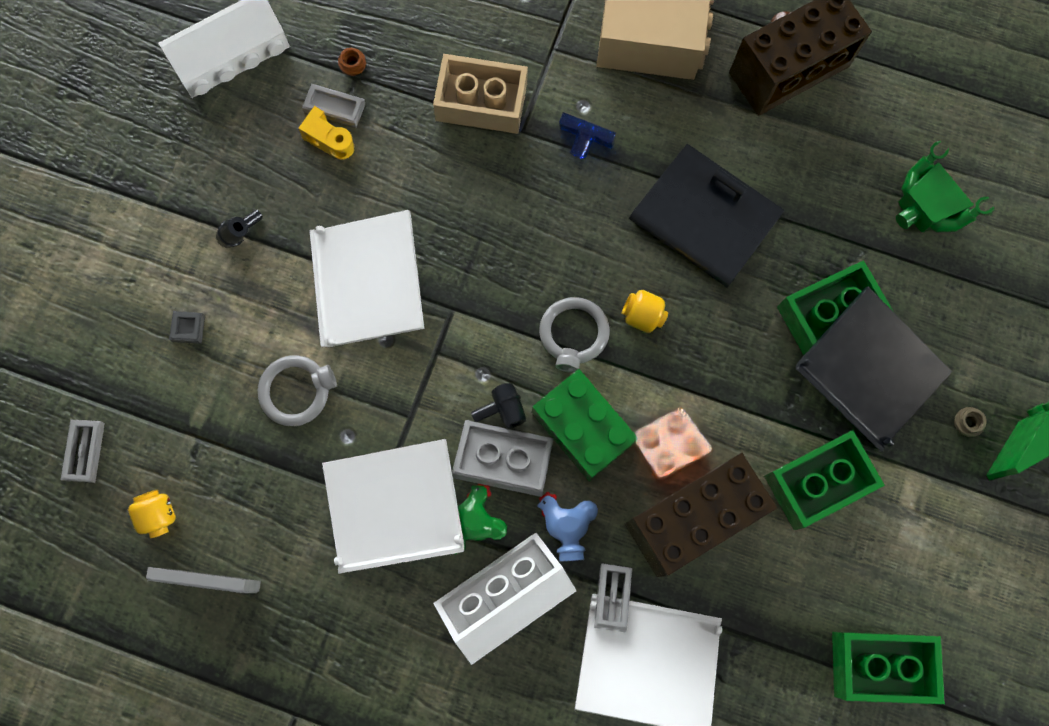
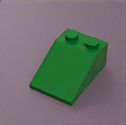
M1049 401L1045 404H1038L1026 411L1029 416L1017 423L986 476L989 481L1018 474L1049 456Z

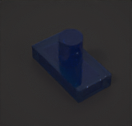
M564 112L559 121L561 130L577 135L570 154L578 158L586 159L592 142L611 149L615 143L616 132Z

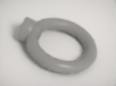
M570 297L555 302L546 310L540 322L539 333L545 349L551 356L557 359L555 367L563 372L574 373L579 369L580 363L596 358L604 350L609 340L610 327L605 313L599 306L584 298ZM569 309H580L589 313L595 319L598 326V335L591 347L578 352L571 348L562 349L554 342L551 326L555 317L561 312Z
M291 355L282 357L271 363L259 380V404L263 412L272 421L280 425L300 426L316 418L323 410L328 399L329 390L337 387L336 378L329 365L320 367L316 362L304 356ZM290 367H299L308 371L317 390L316 397L311 406L299 414H285L279 411L273 405L270 398V387L273 379L279 372Z

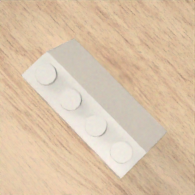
M241 0L158 43L191 98L207 93L214 86L232 80L235 75L247 69L255 68L260 62L272 56H277L290 47L285 33L267 0Z
M534 533L433 604L454 642L472 665L576 592V589L561 564L538 534Z

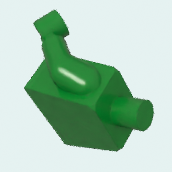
M941 141L935 142L930 148V154L927 157L923 156L907 172L901 188L904 196L898 201L903 211L896 215V222L903 229H907L915 224L921 232L931 229L936 233L956 232L974 222L978 215L988 216L994 212L995 206L987 211L979 209L981 203L990 199L985 196L977 200L975 208L970 209L974 204L939 162L934 165L933 162L936 159H943L949 152L948 148L941 156L934 154V147Z

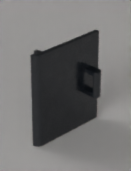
M686 144L634 209L629 219L728 288L785 210L704 154Z
M865 287L796 365V369L881 452H883L885 446L890 447L894 444L892 438L952 372L869 287Z

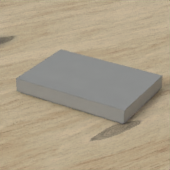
M465 420L452 476L455 479L542 497L554 438Z
M148 567L146 574L147 581L237 593H257L261 581L153 567Z

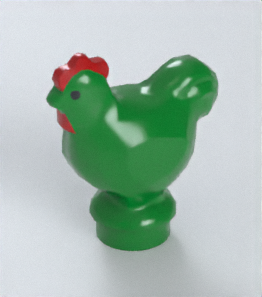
M472 485V491L467 494V499L458 506L464 550L467 540L482 541L487 538L500 540L507 534V524L500 518L491 517L484 508L487 497L492 495L488 485Z

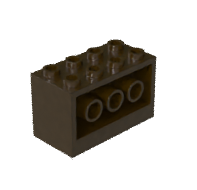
M813 0L743 37L729 74L756 114L760 116L849 68L872 33V30L850 0Z
M740 453L626 522L625 526L656 577H662L672 574L776 510L777 506L744 454Z

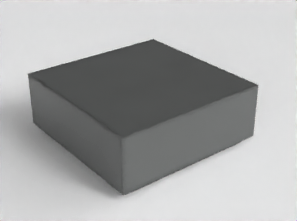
M173 311L169 340L178 343L202 344L205 315L198 312Z

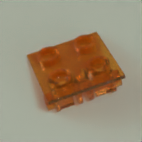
M682 407L634 432L639 438L636 441V445L651 465V472L656 480H664L667 476L676 471H681L685 466H690L691 463L700 458H705L706 455L714 451Z

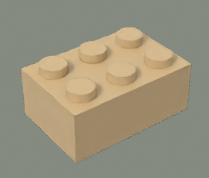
M443 54L433 103L435 121L518 134L527 88L528 67Z

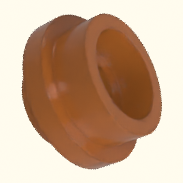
M346 48L338 58V65L344 74L355 76L364 71L366 59L364 54L358 49ZM351 61L357 62L354 65H348Z

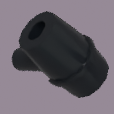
M254 210L244 218L233 217L223 221L216 232L218 244L225 248L240 245L244 241L243 238L246 236L248 229L263 219L262 214L258 210Z
M504 383L495 387L491 391L494 402L471 411L475 422L499 413L508 429L526 422L520 400L521 396L518 395L512 383Z

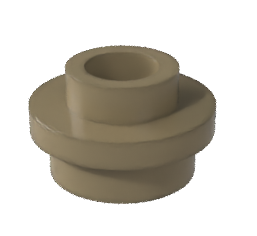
M966 407L959 410L955 415V427L962 435L975 437L985 430L986 417L980 410ZM966 418L972 421V427L966 424Z

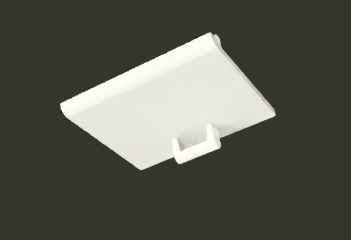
M409 210L327 228L317 226L316 230H310L321 347H333L424 329L411 213Z
M446 439L322 463L337 553L334 563L339 566L338 573L464 551V540Z
M592 594L575 710L653 726H711L719 636L722 633V618L629 601L626 632H619V630L615 629L613 631L606 630L607 628L602 627L598 629L594 628L597 594ZM609 596L604 598L602 620H607ZM616 598L615 622H620L622 599Z

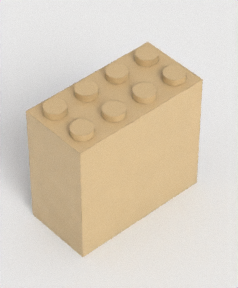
M605 0L596 67L694 80L697 70L703 69L705 55H708L711 38L707 37V33L712 26L713 12H710V5H713L714 0Z

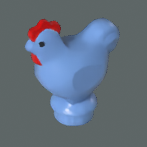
M546 492L542 497H539L540 503L537 507L542 510V516L545 517L549 535L559 540L562 544L556 551L559 554V562L584 560V551L586 550L579 544V540L586 534L590 521L595 520L598 513L597 505L592 501H583L573 509H562L556 501L557 495Z

